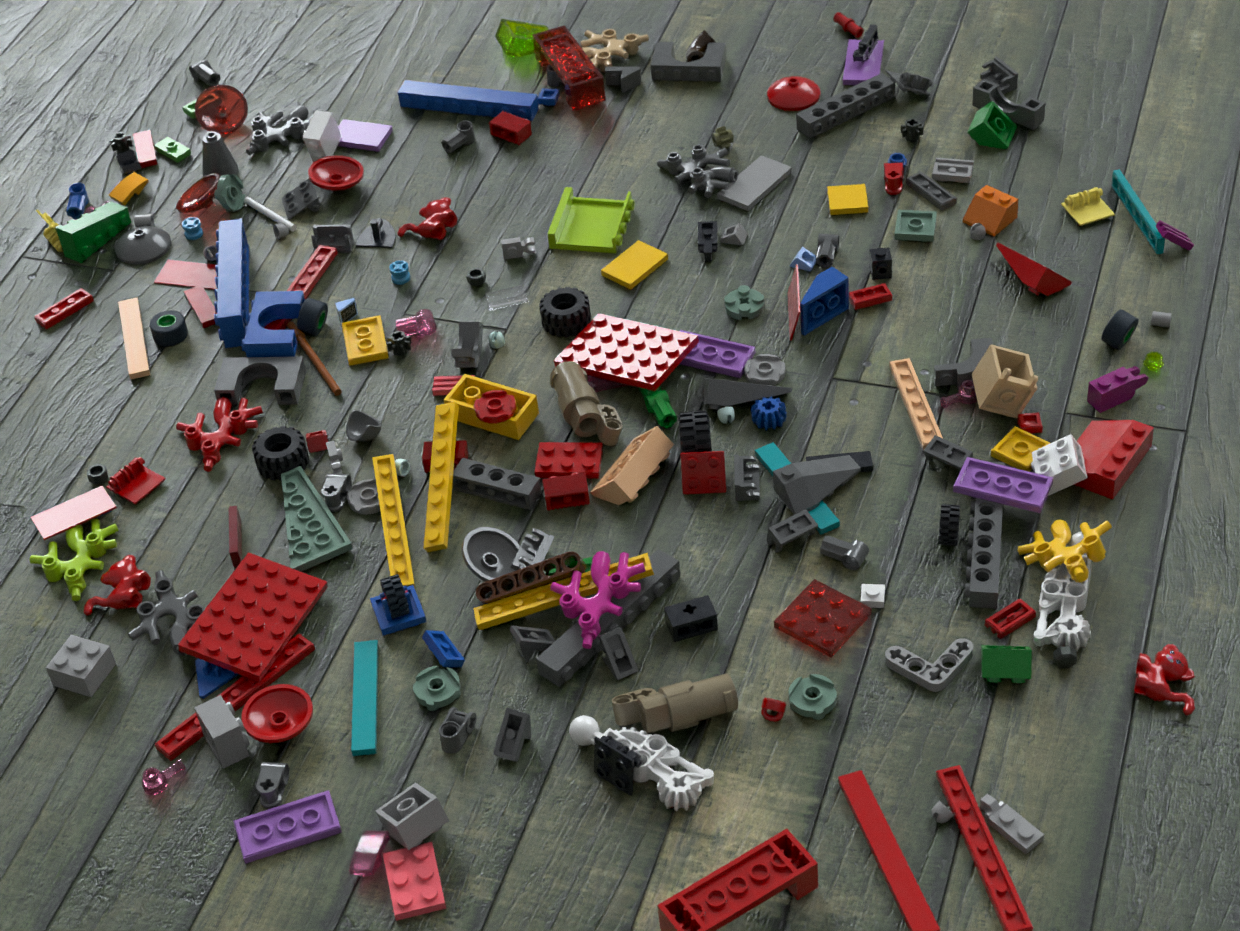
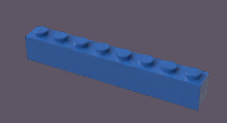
M405 80L398 91L400 107L496 117L504 111L507 114H513L529 121H533L539 110L537 94L409 80Z

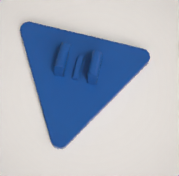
M202 659L195 661L199 696L202 699L238 675V673Z

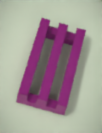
M1161 220L1156 224V228L1163 238L1186 250H1191L1195 246L1186 233Z

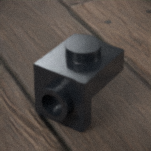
M133 150L116 155L123 174L138 173L137 170L141 169Z

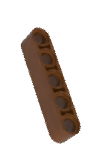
M566 552L483 582L477 587L476 596L485 605L570 578L573 571L585 573L586 564L576 552ZM573 561H578L574 568H569ZM556 568V572L552 576H548L549 571ZM535 576L534 581L527 584L528 579ZM514 584L510 591H506L508 585ZM492 591L491 597L485 599L486 594Z

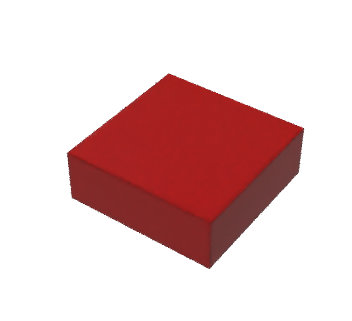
M1039 412L1018 414L1017 420L1020 429L1028 433H1042L1043 426Z

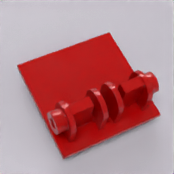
M724 451L680 453L683 494L726 493Z
M135 457L129 463V466L125 465L124 469L121 468L119 472L110 477L109 485L106 488L136 505L165 481L166 478L143 466L145 461L142 457Z

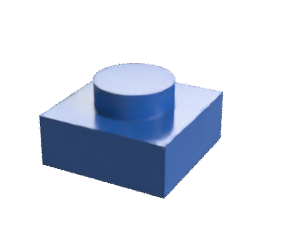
M542 88L538 97V104L556 105L560 96L559 89Z

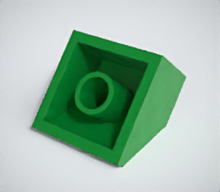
M992 101L976 112L967 133L979 145L1007 149L1017 126Z
M981 645V676L987 678V682H1001V678H1011L1012 683H1026V679H1031L1032 649L1029 646Z

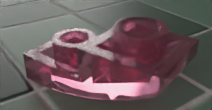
M366 830L351 860L349 868L351 875H361L364 877L374 875L383 862L381 852L390 841L389 831Z

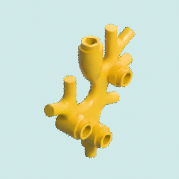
M1056 520L1050 528L1054 538L1053 541L1045 542L1042 533L1035 531L1033 533L1035 541L1031 544L1018 546L1019 555L1032 553L1024 557L1026 564L1030 565L1039 561L1040 566L1046 572H1050L1060 564H1065L1071 579L1080 583L1087 580L1089 574L1082 555L1086 553L1093 562L1103 560L1106 550L1100 536L1110 530L1112 526L1107 520L1094 529H1090L1086 522L1081 523L1080 530L1084 538L1078 544L1066 547L1071 540V530L1066 521Z

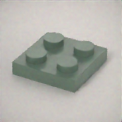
M898 210L895 240L934 242L937 211Z

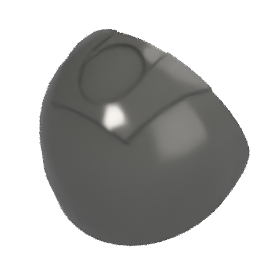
M353 410L347 421L346 434L348 439L354 442L370 441L378 436L382 424L364 412Z

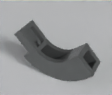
M459 322L458 349H451V357L455 359V368L478 367L483 335V324L480 322Z
M992 338L971 339L970 358L963 362L934 365L935 386L956 385L957 390L973 387L972 373L989 346L993 345Z

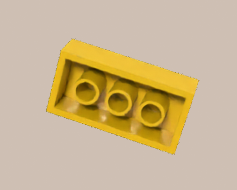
M467 374L462 376L444 398V404L455 401L459 406L458 422L517 440L522 437L539 414L537 395ZM503 390L510 396L511 394L514 396L517 408L515 414L507 421L488 424L476 417L474 411L475 400L477 398L479 400L485 392Z

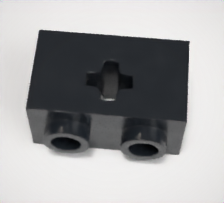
M708 595L664 607L665 622L674 642L718 630L717 613Z

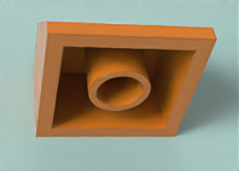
M986 185L974 195L963 218V223L970 226L975 223H981L985 227L986 233L995 237L1017 218L1018 199Z

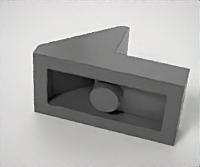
M641 67L605 68L606 85H621L622 93L642 83Z
M511 626L509 629L516 648L526 663L529 662L535 650L545 651L555 642L548 629Z
M621 627L598 636L606 655L603 657V661L616 680L639 671Z
M506 708L493 755L518 762L524 739H531L532 737L530 714Z

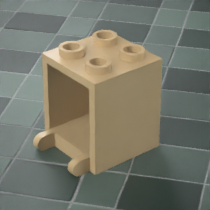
M992 344L972 373L979 409L1017 418L1018 414L1022 413L1038 389L1036 384L1038 376L1033 373L1029 354Z

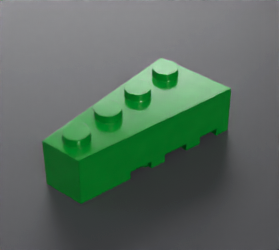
M111 201L94 209L90 214L85 213L81 215V218L77 220L72 219L66 225H59L55 228L65 257L82 263L132 221L127 207Z

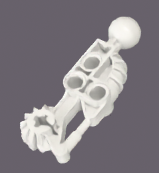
M1078 532L1071 537L1069 547L1082 541L1084 538L1082 532ZM1086 553L1082 557L1089 570L1087 580L1080 583L1072 580L1065 564L1058 565L1045 575L1044 582L1041 585L1039 600L1040 618L1034 632V644L1036 646L1053 643L1058 648L1070 646L1077 652L1080 647H1086L1087 641L1091 637L1089 623L1087 620H1084L1082 615H1076V612L1085 609L1087 603L1092 560L1088 558ZM1055 610L1061 611L1060 616L1046 629L1047 615Z
M585 715L575 718L570 724V737L578 745H594V737L601 738L605 735L606 737L611 736L613 739L624 744V746L629 747L630 750L639 753L643 763L639 768H634L633 780L636 782H645L649 779L658 783L659 798L661 802L665 803L667 809L674 807L677 812L679 808L683 807L687 811L689 805L695 806L697 799L702 794V789L714 783V773L711 769H702L696 764L680 757L679 750L668 744L661 735L647 734L643 730L639 732L633 727L631 729L622 727L620 731L609 728L602 734L599 732L600 728L597 721ZM679 764L686 768L688 772L674 771L668 766Z

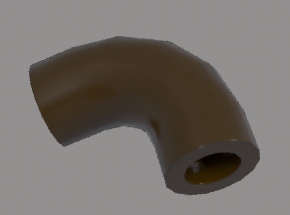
M705 30L688 47L685 54L687 62L701 59L706 53L708 43H716Z

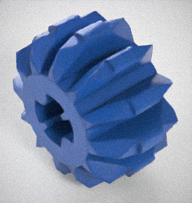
M772 396L770 398L762 397V400H755V404L751 408L753 424H756L758 429L764 427L765 430L768 428L775 430L776 426L782 427L783 422L787 418L785 403L781 402L780 398L773 399Z

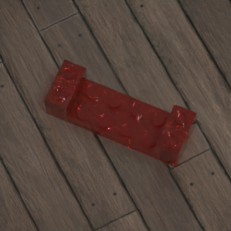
M565 25L532 35L536 60L541 67L548 66L549 64L553 67L565 85L566 102L573 111L606 101L603 76Z

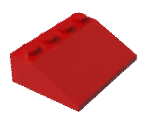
M1135 420L1091 421L1077 440L1082 448L1088 478L1074 485L1113 500L1151 448L1154 427Z

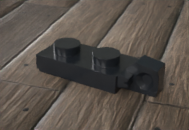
M871 24L868 30L865 31L863 39L859 42L858 49L853 53L854 62H864L865 59H869L879 41L877 25Z
M717 221L698 222L699 253H704L705 262H712V252H717L718 249Z

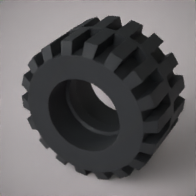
M560 287L556 290H551L550 293H546L544 298L540 300L539 307L542 327L552 336H576L591 322L589 299L582 290L578 291L577 288Z
M706 410L680 413L678 423L681 453L712 452L709 416Z
M286 426L273 427V429L265 430V433H260L258 438L254 440L252 452L257 470L266 479L270 478L274 481L279 479V481H282V473L299 466L305 470L309 462L305 439L298 429L295 430L293 427L286 428Z

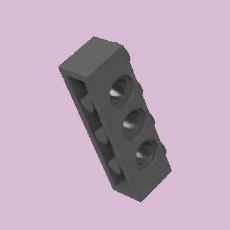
M462 458L453 471V489L455 491L528 510L533 508L542 493L539 477L475 460Z

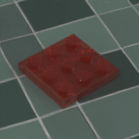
M814 579L774 620V628L832 658L870 617L871 608Z

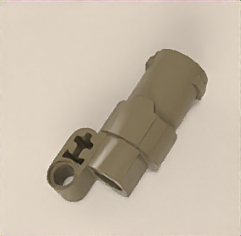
M572 361L563 362L553 368L550 374V386L555 388L558 396V406L563 418L573 427L575 434L580 437H590L597 433L599 440L603 444L615 446L618 443L623 427L622 422L614 407L600 404L596 392L587 382L588 375L579 364Z
M726 673L693 683L691 681H682L660 687L658 692L652 688H644L621 694L612 699V705L617 725L626 726L641 722L644 731L649 734L667 728L670 732H675L696 726L701 720L738 710V697L734 683Z

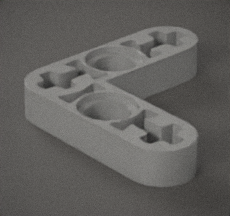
M957 639L933 664L902 647L892 646L885 652V664L888 668L932 692H938L943 690L972 659L973 644L967 639ZM945 662H952L955 666L946 668L943 664ZM911 666H919L922 670L913 672L909 668Z

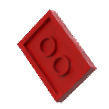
M540 442L535 466V477L549 478L552 476H567L572 473H586V478L599 479L603 443Z

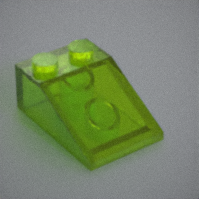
M501 19L495 35L505 54L510 57H523L558 46L557 41L545 25Z

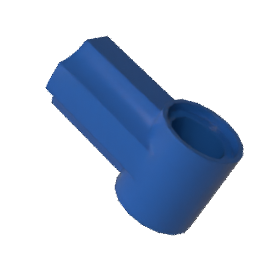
M74 183L69 187L70 197L66 212L73 219H79L84 214L89 198L85 185L83 183Z

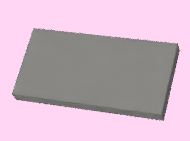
M761 155L738 175L736 181L729 183L728 190L722 189L717 193L718 199L749 211L792 173V167Z

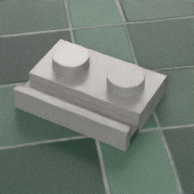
M936 158L932 180L970 183L974 161Z

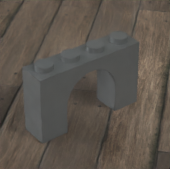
M656 42L651 62L652 80L721 82L726 61V43H708L706 54L701 59L693 62H681L674 59V42Z
M303 357L224 358L214 389L216 399L225 397L230 400L232 405H238L242 390L249 382L258 378H273L276 380L274 392L278 405L298 404L306 374Z

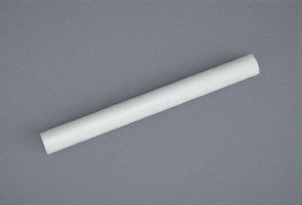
M250 197L244 199L245 204L278 224L284 223L292 232L296 230V225Z

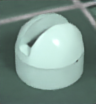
M493 331L489 335L490 347L497 349L505 345V339L501 332Z
M724 407L717 411L718 418L723 424H727V420L729 423L734 421L735 413L733 407Z
M405 459L395 460L397 475L406 476L410 471L409 461Z

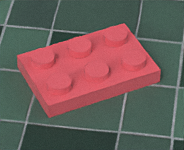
M432 842L420 844L410 850L403 848L383 853L396 921L446 909Z

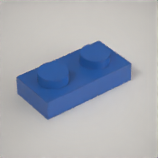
M425 630L422 639L439 660V663L443 667L448 668L462 667L465 659L445 632Z

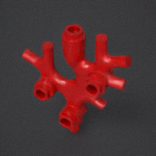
M221 397L215 402L213 411L214 420L220 426L217 431L212 433L202 431L205 418L203 413L197 414L193 424L178 422L176 429L184 432L185 440L190 450L196 451L201 449L204 470L210 472L213 466L221 459L219 450L223 445L240 446L241 439L231 436V433L241 435L250 428H258L257 420L247 419L262 414L261 405L247 409L248 400L242 398L240 399L238 410L230 413L232 407L230 400Z

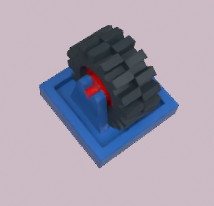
M398 574L380 579L383 593L370 598L383 636L426 622L424 611L413 585L403 586Z

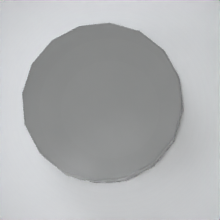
M760 354L755 356L753 360L749 359L745 364V377L753 384L773 386L781 382L786 375L785 363L780 361V358L775 355Z
M376 479L362 480L353 485V489L347 493L348 505L354 512L367 515L380 511Z

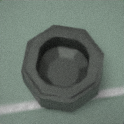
M473 268L467 272V282L471 286H479L485 283L486 274L481 268Z
M102 464L92 465L87 470L89 482L99 484L107 480L108 471L106 466Z
M1064 646L1053 651L1054 665L1060 669L1074 666L1077 663L1076 650L1070 646Z

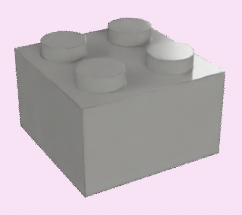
M70 635L47 665L46 670L53 686L92 697L116 665L110 646Z
M219 695L194 707L204 738L223 769L249 756L246 746L250 745L245 733L242 732L245 730L244 725L239 717L235 718L233 716L235 711L230 702L225 703L222 696Z
M416 782L375 811L387 834L408 850L420 845L423 839L439 831L449 821L438 798Z

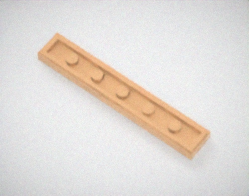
M138 298L119 301L130 379L149 376L150 370Z
M910 358L889 362L890 370L921 447L924 450L935 435L943 437Z

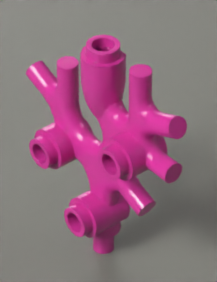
M599 551L593 556L591 576L593 582L598 587V593L592 598H583L579 594L582 575L580 571H573L571 583L568 586L553 582L550 587L551 591L562 595L559 602L567 618L573 619L581 614L579 625L582 630L583 648L590 649L592 641L600 634L599 619L602 614L606 612L617 616L622 614L623 608L614 605L611 602V598L622 599L629 592H640L641 590L640 582L630 583L628 579L636 574L645 572L644 564L640 563L629 567V554L626 552L620 553L618 570L611 574L610 577L608 576L611 562L609 554Z

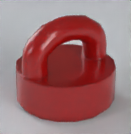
M765 697L761 705V714L766 720L777 722L782 719L787 704L780 700ZM767 710L778 711L776 716H772L767 713Z

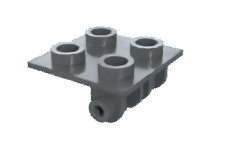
M885 71L890 76V79L899 85V89L902 91H913L920 96L922 94L931 95L927 91L932 85L930 78L908 72L899 74Z
M310 179L301 182L299 186L287 192L281 198L288 220L307 207L313 212H317L320 209L318 196Z

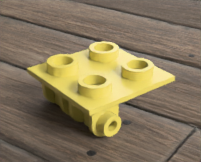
M1097 187L1088 191L1085 190L1083 193L1078 192L1077 194L1068 195L1064 200L1065 202L1061 203L1080 226L1115 215L1100 198L1103 195V191Z
M36 210L49 225L44 230V237L47 238L58 252H63L55 228L59 224L55 223L46 212L42 214Z

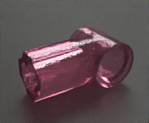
M428 309L420 310L416 316L395 320L397 331L405 332V336L416 333L430 335L437 329L433 313Z

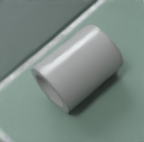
M135 215V227L154 226L153 215Z
M1153 311L1151 325L1170 328L1172 313Z

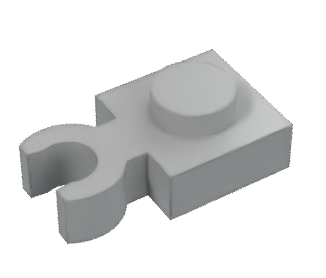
M520 237L501 240L504 260L523 257L522 252L529 254L536 252L535 246H529L535 244L533 237L526 238L524 241H521Z
M334 441L326 442L333 473L343 474L340 461L343 460L341 449H336Z

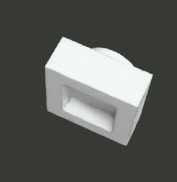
M862 584L861 607L884 608L885 585Z

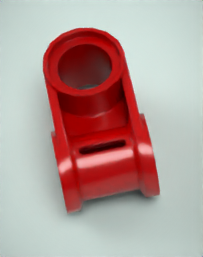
M884 163L885 191L891 195L901 193L903 163Z

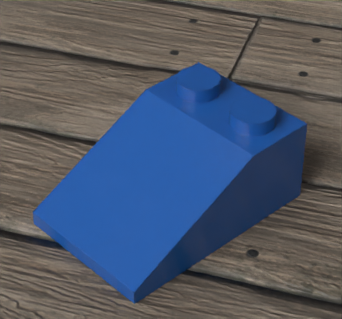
M830 267L816 276L800 303L801 334L803 336L849 309V277L834 267Z

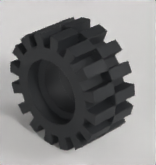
M941 504L939 545L957 546L960 505Z

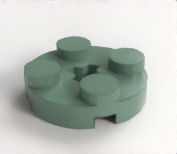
M234 174L220 176L214 195L225 211L240 210L244 205L245 194L242 195L241 190L244 186L240 178Z
M747 285L739 286L737 290L725 296V311L730 317L742 320V317H748V319L756 318L764 310V295L754 289H750Z
M432 666L422 670L416 676V682L413 684L416 700L430 711L438 710L440 707L447 706L454 700H457L461 696V685L459 676L453 669L446 667L447 670L439 669V666ZM434 685L441 686L439 689H433Z
M809 674V678L804 679L801 676L795 679L789 687L790 708L802 716L820 720L836 705L837 693L834 684L825 676ZM813 693L817 694L816 698H809V696H807L813 695Z

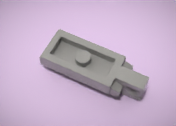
M989 794L980 799V809L985 812L988 824L1024 854H1027L1044 840V834L1004 802L1000 801L998 803Z

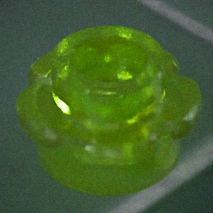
M1149 352L1146 354L1143 364L1149 370L1156 371L1164 366L1163 356L1159 352Z

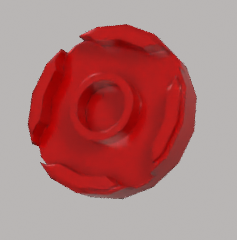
M503 390L485 392L474 403L476 417L488 424L507 421L515 414L517 408L514 396L512 394L510 396Z

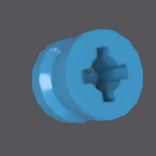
M189 217L182 222L186 239L197 240L202 237L203 229L200 227L201 222L199 218Z
M399 260L390 264L389 269L394 284L401 285L410 280L407 262Z

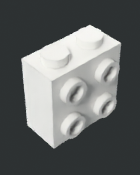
M318 110L311 117L309 126L303 133V141L313 161L333 156L342 137L333 113Z
M1071 434L1032 452L1033 462H1031V466L1034 472L1053 477V485L1048 496L1088 478L1082 448Z

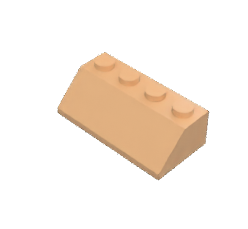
M658 426L637 436L625 448L590 493L594 497L617 505L625 502L631 503L637 498V491L648 484V477L658 471L660 468L659 463L669 457L671 454L669 450L674 444Z

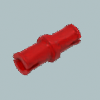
M841 12L835 14L833 21L842 26L845 32H850L856 38H860L863 35L864 29L855 24L853 19L847 18Z

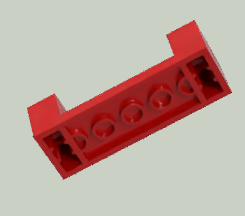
M785 829L658 904L660 930L717 931L786 888L799 900L818 888V863L792 833Z

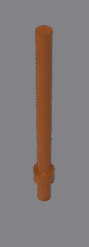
M293 321L289 322L287 327L289 330L295 331L297 343L300 344L336 396L340 395L342 390L305 339L303 331L297 329Z

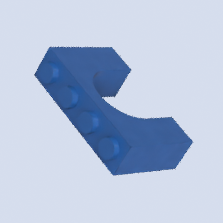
M303 291L256 292L255 299L251 302L252 312L248 314L249 324L245 326V339H242V350L246 352L247 357H295L298 344L294 330H269L264 327L270 322L279 319H298L299 311L305 301Z

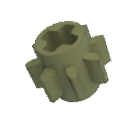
M725 126L715 129L716 133L712 134L714 146H720V150L731 147L730 143L734 142L731 129L726 130Z

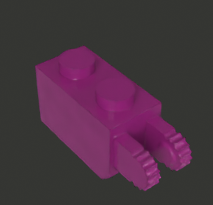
M1123 366L1090 381L1087 402L1099 413H1102L1132 399L1135 395V390L1145 385L1149 377L1145 374L1139 375L1140 369L1134 366L1126 369Z

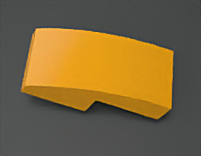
M133 172L124 178L111 191L109 196L125 206L134 193L137 195L141 193L149 180Z

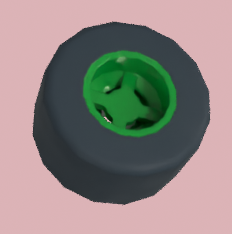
M307 298L299 311L297 329L303 331V333L318 336L327 319V303Z
M1122 309L1118 310L1106 325L1101 340L1120 350L1133 335L1138 325V318Z
M163 311L150 320L149 326L153 339L160 346H174L184 341L187 337L188 329L185 319L178 311Z

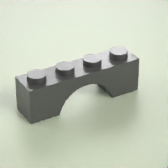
M985 79L973 87L972 106L981 109L993 101L1014 123L1033 130L1044 122L1045 102L1029 97L1022 104L1013 103L1003 95L998 84Z

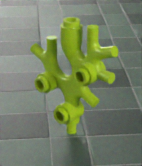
M92 519L91 533L86 536L85 540H83V527L81 525L65 531L68 546L77 553L73 559L69 561L59 560L57 556V543L52 541L48 544V554L44 556L31 555L30 563L42 564L46 579L49 582H57L64 576L69 593L72 595V600L79 601L81 593L86 588L83 577L84 572L88 569L102 570L104 567L103 561L92 560L91 557H102L107 549L117 548L115 539L104 541V539L118 532L119 529L115 523L100 529V520Z

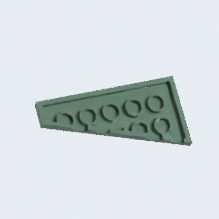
M301 466L282 473L281 480L286 514L290 568L302 572L352 550L350 540Z

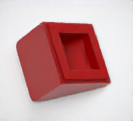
M326 430L306 434V442L310 453L327 449L326 442H328Z

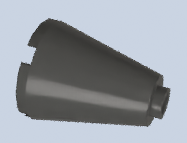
M211 131L203 137L202 174L205 180L208 179L210 183L218 184L220 176L227 174L237 176L239 170L221 135Z

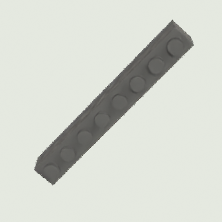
M660 549L654 552L649 557L654 575L630 582H640V592H629L622 599L611 598V602L622 607L623 612L620 616L608 612L602 614L599 619L601 632L598 636L618 627L623 629L628 624H631L635 617L643 610H646L671 584L676 583L681 576L679 560ZM577 621L536 658L538 673L560 687L565 681L570 680L578 669L585 666L590 658L603 649L598 636L592 641L590 649L583 648L582 630L579 621Z

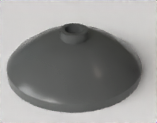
M141 226L127 231L118 239L115 245V253L118 259L124 263L134 265L146 264L164 256L170 249L171 239L169 234L161 228Z
M479 527L467 534L462 543L461 552L469 570L486 582L515 571L510 566L520 545L514 538L502 530L492 527Z

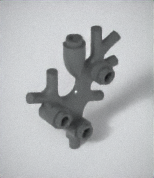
M298 106L288 114L283 127L272 128L271 125L283 117V112L279 110L272 116H266L262 111H259L257 116L253 117L251 121L253 142L246 149V153L250 156L254 152L266 151L269 147L268 144L273 141H279L283 146H287L288 140L285 137L290 134L294 139L303 138V133L307 130L313 115L307 118L309 114L308 109L305 106Z
M698 144L693 146L691 150L693 159L691 162H682L681 156L677 152H671L666 160L659 159L657 162L658 167H663L670 174H679L674 177L677 184L691 178L692 185L688 188V192L694 194L697 190L705 189L704 195L707 198L712 196L713 189L728 190V182L731 183L738 179V171L735 168L728 167L730 160L722 158L728 154L726 148L707 155L706 148ZM709 164L720 165L719 167H714L709 170H703L701 168Z
M159 570L155 573L156 580L154 585L159 602L154 605L150 601H145L138 605L137 612L141 624L130 631L128 636L133 641L142 634L147 633L151 643L157 645L160 643V637L156 623L161 617L172 615L176 618V621L170 630L171 645L177 655L183 656L186 653L179 651L178 644L205 609L199 604L192 605L187 609V605L198 597L196 592L191 590L182 597L175 596L171 580L165 577L164 571Z

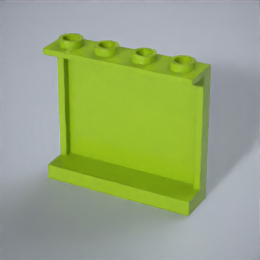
M565 187L547 233L549 249L616 254L618 247L622 246L623 234H626L627 222H630L631 211L635 207V201L632 199L631 192L628 191L625 200L582 198L573 196L572 187Z

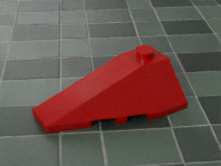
M997 242L996 247L1020 280L1029 286L1028 290L1032 293L1039 295L1041 292L1049 296L1071 285L1072 281Z

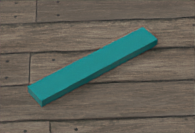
M1113 170L1112 188L1155 253H1164L1165 238L1162 237L1156 228L1155 221L1121 170Z
M774 442L755 450V456L772 476L774 470L791 464ZM823 500L820 501L818 507L808 511L818 524L816 530L820 535L840 527L839 519Z
M378 641L354 642L351 752L353 756L377 754Z

